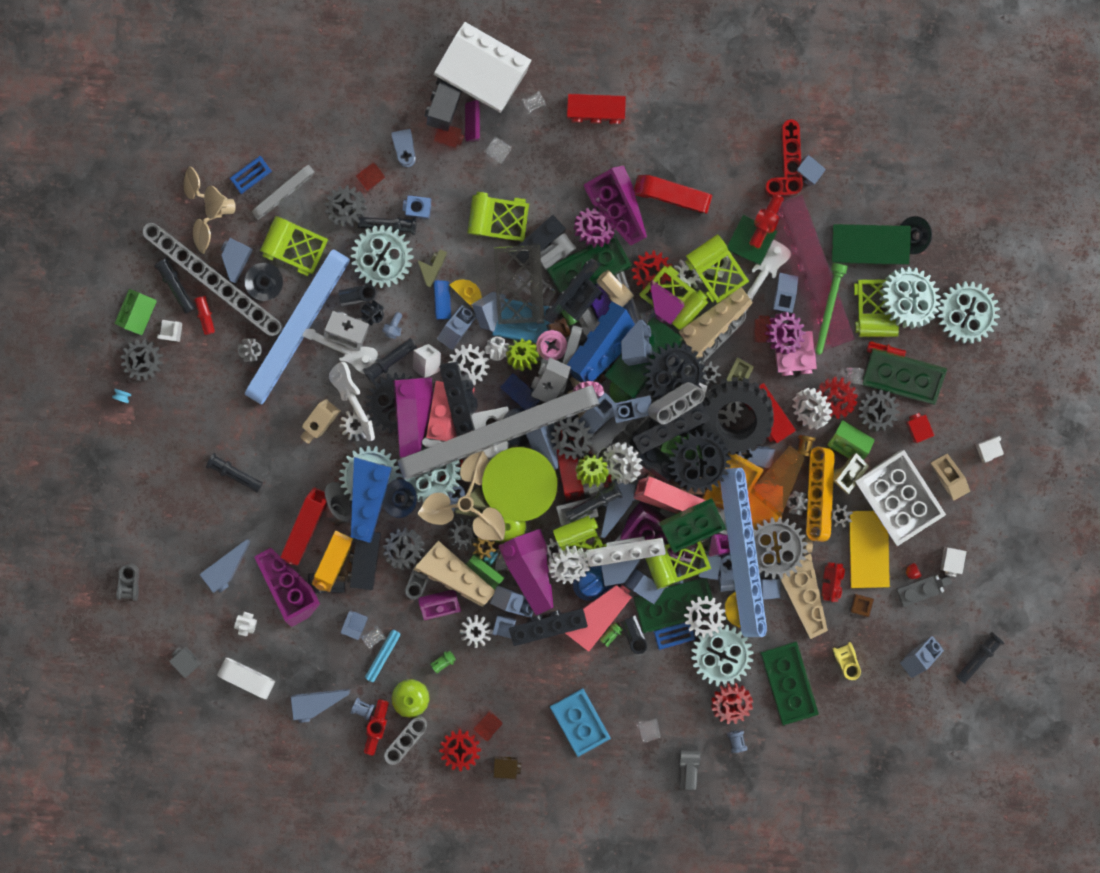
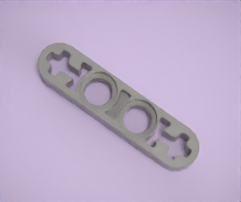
M310 165L301 169L252 211V214L257 220L263 218L315 174V171Z
M573 325L563 360L565 365H567L576 352L582 331L581 327ZM568 378L559 392L558 398L564 395Z

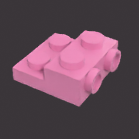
M806 331V334L802 335L801 338L805 341L799 342L801 348L796 349L795 353H776L775 349L777 373L782 372V376L793 375V371H801V374H810L813 369H817L812 331Z

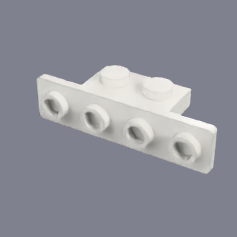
M645 537L609 542L607 547L586 551L590 567L666 554L662 538L645 541Z

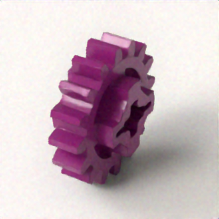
M596 207L593 208V211H590L588 208H586L585 213L580 211L579 216H576L573 229L576 230L575 236H580L579 241H586V246L591 243L593 248L596 247V244H599L600 247H603L604 242L608 244L610 239L613 238L616 228L609 219L607 220L603 216L601 210L597 212Z
M788 312L775 314V318H770L772 324L766 325L769 332H765V335H769V339L766 341L772 343L770 348L776 349V353L782 354L795 353L796 349H800L799 342L805 341L801 337L806 334V332L801 330L804 327V324H799L801 319L795 318L794 313L789 314Z

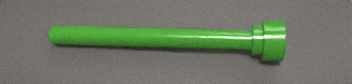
M832 263L833 280L815 348L817 355H821L823 352L840 279L843 278L848 266Z

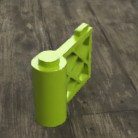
M477 192L476 195H472L467 234L523 242L529 203H525L526 199L514 198V201L488 197V193ZM495 203L503 204L507 210L499 217L494 211ZM516 206L524 207L523 216L519 219L511 212ZM509 212L515 222L506 227L500 218ZM498 220L504 230L499 234L491 233L492 224ZM516 223L521 228L520 237L513 236L508 230Z
M275 216L260 251L263 252V257L273 260L275 257L297 267V272L308 276L309 273H314L328 239ZM297 229L303 232L305 240L294 243L292 238L294 230ZM317 238L323 241L320 249L312 252L309 240ZM291 239L292 245L288 246V243ZM306 242L310 253L299 256L296 245ZM294 246L297 258L289 260L283 257L285 250ZM318 252V254H317V256H316V259H315L313 253ZM312 255L314 261L312 268L309 269L303 266L301 258ZM297 259H299L300 264H298V263H296V262H294V261L297 260Z
M718 234L686 255L687 260L684 262L691 271L693 269L696 271L708 289L705 293L711 302H721L749 282ZM727 256L731 261L729 269L719 268L721 259ZM709 268L715 269L713 280L706 279L702 273ZM719 270L728 272L726 283L717 281ZM738 273L743 280L738 284H731V274ZM716 284L726 285L725 292L718 297L714 292Z
M664 265L652 280L654 282L658 281V284L663 288L672 287L674 296V287L682 286L687 290L683 296H677V298L684 302V307L672 322L675 327L681 330L690 324L706 306L708 296L700 289L699 291L694 290L677 276L679 272L672 266L667 268ZM667 273L671 277L672 284L660 285V277ZM649 283L639 295L654 307L653 299L646 295L651 289Z
M858 280V284H854V296H858V322H855L854 330L855 333H858L859 337H898L899 325H896L897 319L890 321L892 315H885L880 309L885 301L877 306L870 299L876 292L884 296L880 292L882 283L887 280ZM862 285H871L875 291L868 297L862 291ZM867 301L875 308L871 314H863V305Z
M589 515L553 530L557 543L563 551L566 546L570 547L573 545L578 546L577 550L582 547L590 550L607 547V544H602L595 530L598 528L595 518H590ZM595 537L593 544L585 543L587 539Z
M701 541L697 542L698 547L695 553L684 548L680 551L677 559L669 556L667 549L671 548L669 544L664 545L665 555L645 558L657 590L711 570ZM683 551L694 555L690 565L679 561ZM695 557L703 559L706 567L701 569L692 567ZM678 563L688 567L686 574L677 577L675 572Z

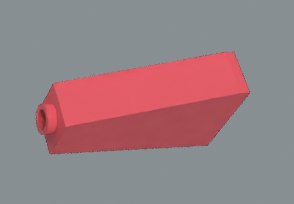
M650 476L638 481L633 497L636 500L675 514L706 501Z
M622 584L620 587L614 585L582 608L588 626L583 629L567 632L566 634L589 652L632 598L629 595L630 590Z

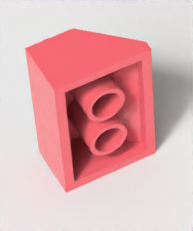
M436 381L426 438L448 441L456 438L457 435L443 382Z

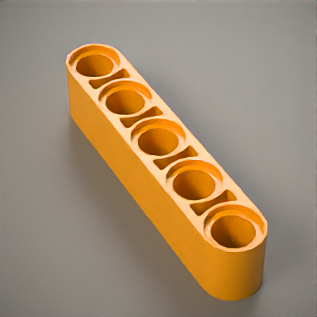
M815 447L810 453L806 527L807 537L812 541L819 542L827 541L831 535L834 453L831 449Z

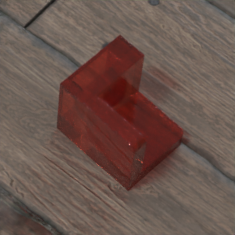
M374 162L356 175L368 193L375 189V185L385 179L384 174Z
M489 710L473 729L488 742L493 737V734L502 726L503 722Z

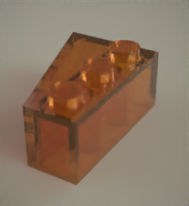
M789 446L751 491L754 496L779 517L784 511L804 457L793 447Z

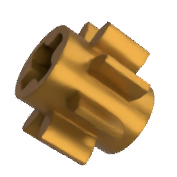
M477 537L478 543L472 544L475 547V551L472 554H479L480 560L484 555L488 559L491 558L489 553L496 551L492 548V544L495 541L490 542ZM485 543V547L488 548V550L482 552V548H480V545Z

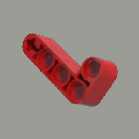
M793 119L785 121L781 127L783 177L771 178L765 184V193L770 197H773L774 194L782 197L795 196L802 189V175L797 170L796 172H790L787 169L788 163H794L797 168L801 164L800 126ZM789 125L795 129L791 133V139H788L790 134L789 130H786ZM786 145H795L796 151L794 153L788 152ZM795 182L798 186L797 191L789 190L788 183ZM770 183L778 185L779 189L777 192L770 191Z
M645 174L637 175L634 186L636 196L653 198L702 214H708L713 196L709 193Z

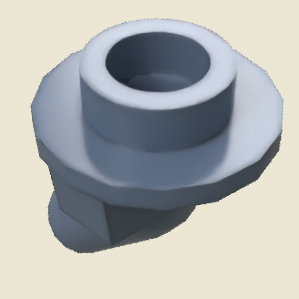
M396 312L390 324L384 325L382 331L385 332L386 337L396 339V336H401L402 328L397 327L402 318L401 313Z

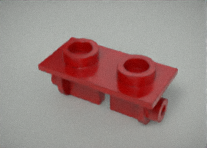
M828 562L825 565L824 579H829L830 583L823 582L822 600L830 601L831 598V602H838V599L841 598L842 587H840V584L845 575L843 564H836L835 567V563Z

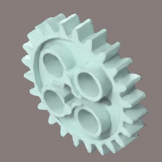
M381 225L380 230L373 226V232L369 228L366 229L367 235L361 233L359 236L362 240L356 239L355 243L358 246L352 247V250L356 251V253L351 254V257L356 258V260L351 264L358 266L355 272L361 271L359 278L365 276L366 284L370 280H372L373 286L379 282L380 288L384 286V283L390 287L391 281L398 284V278L403 280L405 278L403 273L408 274L410 272L406 267L413 265L408 261L414 258V256L408 255L413 248H407L406 246L410 241L404 242L405 234L399 237L398 229L393 233L392 226L385 230L384 225ZM375 239L382 240V248L375 246ZM388 242H391V246L385 253L384 259L379 263L376 271H374L373 267L380 258L379 254L385 250ZM391 249H397L400 256L394 258L391 255ZM365 255L373 257V264H368L365 261ZM382 265H387L389 267V274H385L382 272Z
M907 267L905 270L903 268L895 270L886 277L887 281L882 283V286L885 288L880 290L884 296L880 300L885 301V304L881 307L888 309L885 315H892L890 321L897 319L896 325L903 323V328L910 326V329H913L916 326L920 328L923 324L926 325L935 318L934 315L939 312L936 308L941 305L936 300L941 298V296L936 295L935 292L939 288H933L936 282L929 281L930 275L924 277V271L918 273L917 268L911 271V268ZM898 285L901 286L903 292L899 290ZM900 304L904 306L905 311L901 309Z
M965 281L961 288L959 283L955 284L956 290L952 287L948 288L950 294L943 293L946 299L939 300L943 306L937 307V310L942 311V314L937 315L938 318H942V321L938 324L945 325L942 331H949L948 337L955 335V342L962 338L963 344L966 343L967 339L970 344L974 343V338L980 342L981 335L987 338V331L994 332L991 325H998L994 321V319L1000 318L999 315L995 314V311L1000 310V308L994 307L998 300L992 301L991 298L994 296V293L988 295L989 288L981 290L982 284L975 287V283L971 282L968 286ZM960 295L967 297L966 305L960 304ZM975 297L976 300L970 309V313H972V315L966 318L964 328L962 329L961 324L967 315V313L964 312V310L970 308L972 298ZM979 302L985 306L983 313L978 312L976 308ZM954 312L960 316L958 323L953 322L951 319V315ZM971 320L977 322L978 326L975 331L969 327Z
M422 445L421 451L427 449ZM457 460L436 468L432 472L428 471L406 479L415 487L418 502L422 500L424 503L431 494L437 492L446 494L448 497L449 491L455 493L453 486L459 487L456 480L462 479L457 474L460 473L461 468L457 466L461 462ZM446 475V479L440 482V477ZM428 482L427 488L422 489V485Z
M367 446L366 451L360 447L359 454L356 451H352L354 457L392 467L388 484L401 476L400 473H396V470L400 467L394 466L397 459L390 460L392 454L384 455L385 449L378 452V447L375 446L374 450L371 451L370 446ZM347 456L349 463H342L346 469L340 470L344 477L339 478V480L345 481L341 488H347L344 495L350 493L351 497L349 500L351 501L353 494L354 457Z
M728 624L725 625L724 629L719 626V633L713 631V637L706 633L705 638H702L698 634L700 642L694 641L693 643L697 648L691 649L692 652L696 653L691 659L697 660L693 667H699L696 673L700 674L703 672L702 679L704 680L709 677L708 683L711 684L715 680L716 686H719L720 681L723 682L725 687L727 681H730L732 685H734L735 678L741 681L739 675L746 676L747 674L744 669H751L747 662H753V659L748 657V655L753 654V651L748 650L752 644H745L748 637L741 638L742 632L739 631L736 634V627L734 626L729 630ZM717 637L723 641L720 647L712 645L713 640ZM735 645L739 646V654L731 655L730 648ZM710 647L720 653L724 650L728 657L734 658L738 662L734 663L726 658L719 660L720 657L717 654L708 651L706 648ZM707 655L714 656L713 664H705L704 659ZM725 663L732 665V670L728 673L722 671V666Z

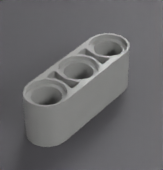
M687 382L652 403L648 409V414L657 422L667 424L700 404L705 397V393L700 387Z
M414 717L387 748L384 758L388 764L395 765L399 763L423 735L427 728V721L424 717ZM420 721L424 727L422 730H416L413 727V723ZM409 736L411 743L404 745L401 742V737ZM389 751H397L399 757L395 760L391 759L388 755Z

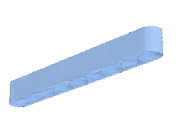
M334 249L329 253L245 392L246 396L261 405L265 402L303 340L304 336L302 335L304 331L311 327L348 266L349 258Z
M727 468L725 470L729 474L722 475L725 481H720L741 632L744 637H764L767 625L746 476L742 468Z

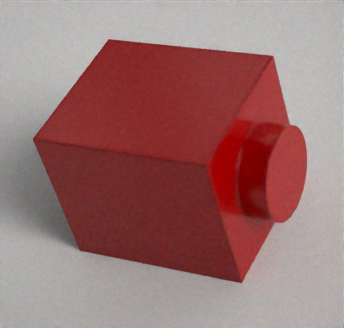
M919 412L909 416L910 420L906 421V425L914 443L935 436L926 414L920 415Z

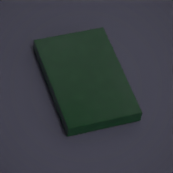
M712 498L659 522L673 553L726 529Z

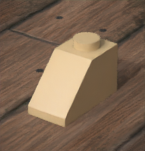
M948 454L931 462L943 487L953 501L970 492L965 476Z

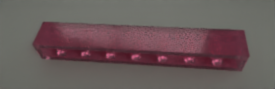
M803 195L783 201L778 214L781 219L784 218L785 233L787 237L792 239L791 249L800 261L797 262L800 273L804 272L806 278L804 285L807 291H811L813 298H810L813 309L817 308L819 313L817 320L821 327L833 277ZM838 292L825 340L826 344L830 345L831 348L855 340Z

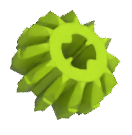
M521 338L519 343L514 340V346L508 345L509 351L506 352L508 364L512 365L515 370L520 367L522 372L525 367L531 370V364H537L536 358L539 357L537 346L535 344L532 345L531 340L525 342Z
M595 454L592 458L586 455L584 460L580 459L576 466L577 480H582V485L588 483L589 488L592 487V484L599 487L600 482L604 483L609 474L607 462H603L602 457L596 459Z

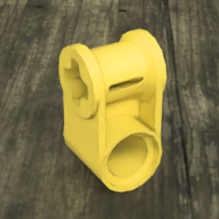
M848 642L846 646L838 649L832 648L843 676L849 680L858 679L861 669L852 643ZM854 666L856 668L854 676L847 675L848 667Z

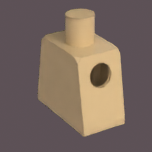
M327 399L320 402L302 425L305 431L300 436L301 439L306 443H310L314 437L319 438L322 436L341 410Z

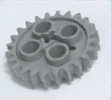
M771 517V523L764 519V526L757 523L758 530L753 529L759 574L765 571V577L771 573L772 579H775L776 574H779L780 579H783V573H786L788 577H790L791 570L797 573L796 565L802 567L799 561L806 560L802 553H808L807 550L803 549V546L808 545V543L802 542V539L806 536L799 535L802 529L795 530L796 523H793L791 526L788 525L789 519L782 523L781 517H779L778 522H775L773 517ZM773 531H776L778 545L782 546V549L779 550L781 565L777 564L776 552L771 550V547H774ZM782 532H788L791 536L790 540L786 543L781 542L779 539ZM763 535L771 537V543L767 546L762 545L760 542ZM785 551H791L794 555L793 560L790 562H786L782 558ZM766 554L774 556V562L770 565L765 564L763 561V557Z

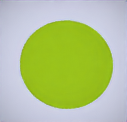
M514 447L498 453L491 459L483 474L482 488L489 506L498 510L502 517L512 521H528L539 517L552 505L557 492V477L553 466L542 454L533 449Z

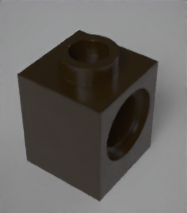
M495 756L493 778L517 779V774H521V763L518 762V757Z

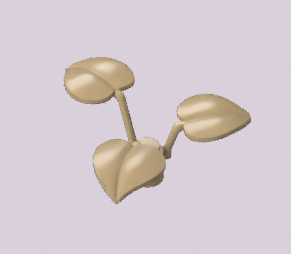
M188 166L183 183L184 192L189 199H194L196 195L204 198L206 203L205 211L207 218L203 219V221L197 219L193 227L195 245L201 253L205 254L211 238L207 222L215 218H221L223 214H234L235 202L233 199H227L214 186H208L205 194H201L198 191L200 189L199 176L193 167Z
M480 451L472 454L463 462L460 469L461 478L471 483L467 495L462 496L458 504L450 505V498L446 494L433 493L425 500L418 511V515L429 523L443 525L450 522L454 517L451 508H459L463 512L471 510L479 516L473 522L474 533L484 540L502 541L505 535V523L501 513L489 507L481 514L473 508L474 500L470 497L474 483L482 485L484 471L490 462L485 452Z

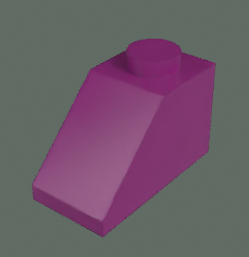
M652 280L650 287L656 318L662 323L667 321L669 324H672L683 309L684 302Z

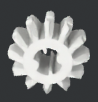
M680 260L679 264L682 268L674 266V269L679 271L677 276L690 287L692 284L697 289L698 285L696 282L702 284V280L698 278V274L694 269L691 274L694 275L693 278L686 279V274L684 275L683 273L684 271L688 272L690 269Z
M353 409L352 416L347 411L346 415L349 418L341 417V420L345 421L346 424H340V428H347L342 434L346 435L350 432L349 440L353 438L354 434L356 441L360 439L359 434L365 439L366 435L362 429V424L358 427V430H354L355 427L351 426L352 423H355L356 419L360 422L356 412Z
M478 615L474 616V621H472L471 617H467L469 624L466 622L461 624L467 628L460 630V633L467 634L461 638L462 641L469 638L468 646L471 645L472 641H474L475 648L478 647V641H480L482 646H485L483 638L490 641L491 638L486 633L490 634L493 632L492 629H486L491 623L483 624L485 617L478 621ZM475 626L482 632L478 636L471 632V629L474 630Z

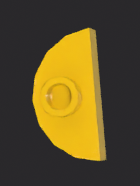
M461 279L450 284L471 307L473 303L482 298L480 289L470 280Z
M735 591L728 596L724 609L726 618L730 623L741 628Z

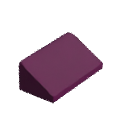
M478 100L465 104L466 141L480 140V102Z
M713 535L709 557L730 554L728 535Z
M453 589L419 598V606L424 621L461 612L457 593Z

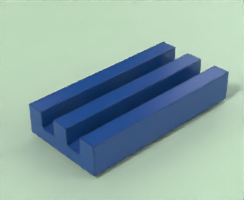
M259 156L230 177V180L238 191L243 194L272 171L263 158ZM261 162L262 165L239 182L236 181V179ZM264 168L266 169V171H264L263 173H261L259 176H257L255 179H253V180H252L251 182H249L247 185H245V186L242 187V188L240 187L242 184H244L246 181H248V180H249L250 178H252L254 175H256L257 173H259L261 170H263Z
M681 623L653 631L658 649L661 650L696 640L693 630L689 631L691 624ZM688 626L687 630H683L662 637H659L658 635L661 633H665L668 631ZM690 633V637L661 645L660 641Z

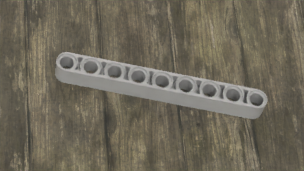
M148 223L144 226L143 235L147 240L270 336L281 334L283 326L278 319L173 236L154 223ZM155 227L157 234L155 237H150L148 234L149 230ZM167 239L172 241L170 249H165L163 246ZM182 251L187 252V259L185 261H180L178 258L179 253ZM196 263L202 264V271L200 273L194 272L193 268ZM211 275H216L218 278L217 283L214 285H210L208 281ZM226 287H231L233 290L232 295L229 297H225L223 293ZM244 298L247 300L248 305L246 308L240 309L239 301ZM260 310L263 313V317L261 320L256 321L253 317L254 313ZM272 322H276L278 325V329L274 333H271L268 329Z

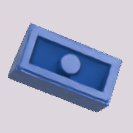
M436 280L434 282L436 319H451L449 281Z

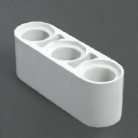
M225 657L217 674L218 677L264 699L268 698L275 683L273 679Z

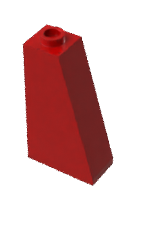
M562 431L560 433V441L563 439ZM571 436L569 437V440H570V441H571V440H574L573 436H572V437H571ZM557 449L566 503L585 499L582 480H577L576 466L578 465V458L573 459L572 455H570L566 459V454L563 453L559 456L560 450Z
M314 487L305 498L280 558L290 565L298 566L325 510L327 504L325 492Z

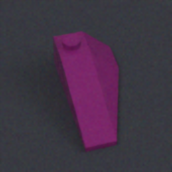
M624 166L611 168L583 185L595 207L598 206L604 213L603 216L615 225L616 230L630 246L647 237L633 185Z
M432 378L393 381L400 458L421 451L422 440L433 400Z
M640 501L629 515L620 540L645 537L646 541L662 538L664 545H667L669 542L659 522L667 518L653 507ZM695 543L685 549L695 553L698 545ZM671 548L667 549L668 554L672 558H678L680 551L673 553ZM683 551L679 560L691 562L694 555Z
M541 530L518 536L499 545L507 567L534 613L539 615L552 609L551 584H549V568L546 556L548 548Z
M272 548L256 555L254 558L285 622L293 627L309 618L320 605L313 588L280 558Z

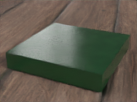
M743 215L727 248L730 252L761 266L778 231L774 230L772 233H767L760 248L750 245V241L757 229L754 225L755 220Z

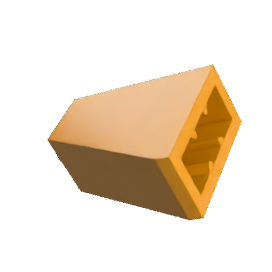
M337 531L334 532L312 582V585L317 589L330 592L348 556L353 538Z

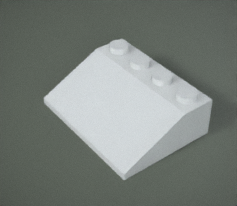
M464 22L435 70L434 75L501 113L527 73L531 59Z
M900 450L855 481L896 546H899L946 515L905 450Z

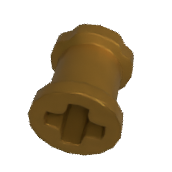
M799 435V446L795 454L810 457L812 444L816 438Z

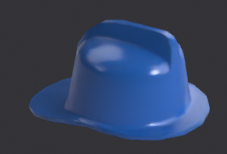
M601 565L589 567L590 570L585 571L586 576L579 577L580 581L574 579L573 589L580 599L594 600L613 586H605Z

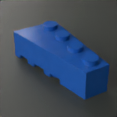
M613 301L609 304L608 307L610 309L606 315H602L599 318L598 322L600 323L593 332L590 331L587 335L588 338L584 346L580 345L567 363V366L571 367L569 372L573 378L581 383L594 381L622 353L621 341L635 325L627 310Z
M354 457L352 538L369 543L372 541L392 467Z

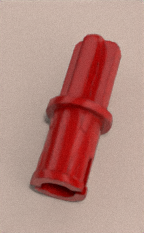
M206 296L195 298L194 301L199 314L197 318H200L203 333L205 335L213 334L215 329L211 318L212 312L209 311Z
M870 341L867 345V352L871 353L872 348L904 357L906 354V350L891 347L890 344L883 345Z

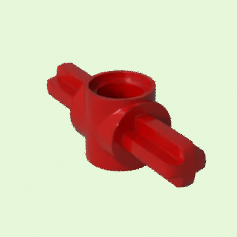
M774 194L767 209H761L754 221L757 229L750 241V245L760 248L766 234L772 233L777 227L779 216L776 214L784 200L782 196Z
M383 699L378 700L374 716H370L365 735L368 737L364 748V753L367 755L375 754L378 741L382 739L387 723L385 716L389 702ZM375 722L379 723L381 725V731L374 732L371 728V724Z

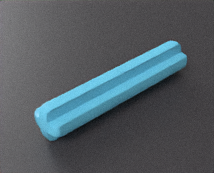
M391 630L365 676L368 681H375L400 637L398 631Z

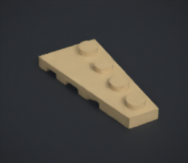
M740 287L681 329L679 333L687 345L692 347V351H698L696 357H702V352L707 347L711 348L715 343L714 340L721 333L724 334L729 329L728 325L733 320L736 321L753 302L743 288Z
M439 541L413 569L424 573L433 581L437 580L444 584L446 588L461 593V596L482 607L495 592L490 585Z
M811 553L803 556L806 560L799 561L802 567L796 565L797 573L791 570L790 577L783 573V579L780 580L809 638L812 639L828 631L812 557Z

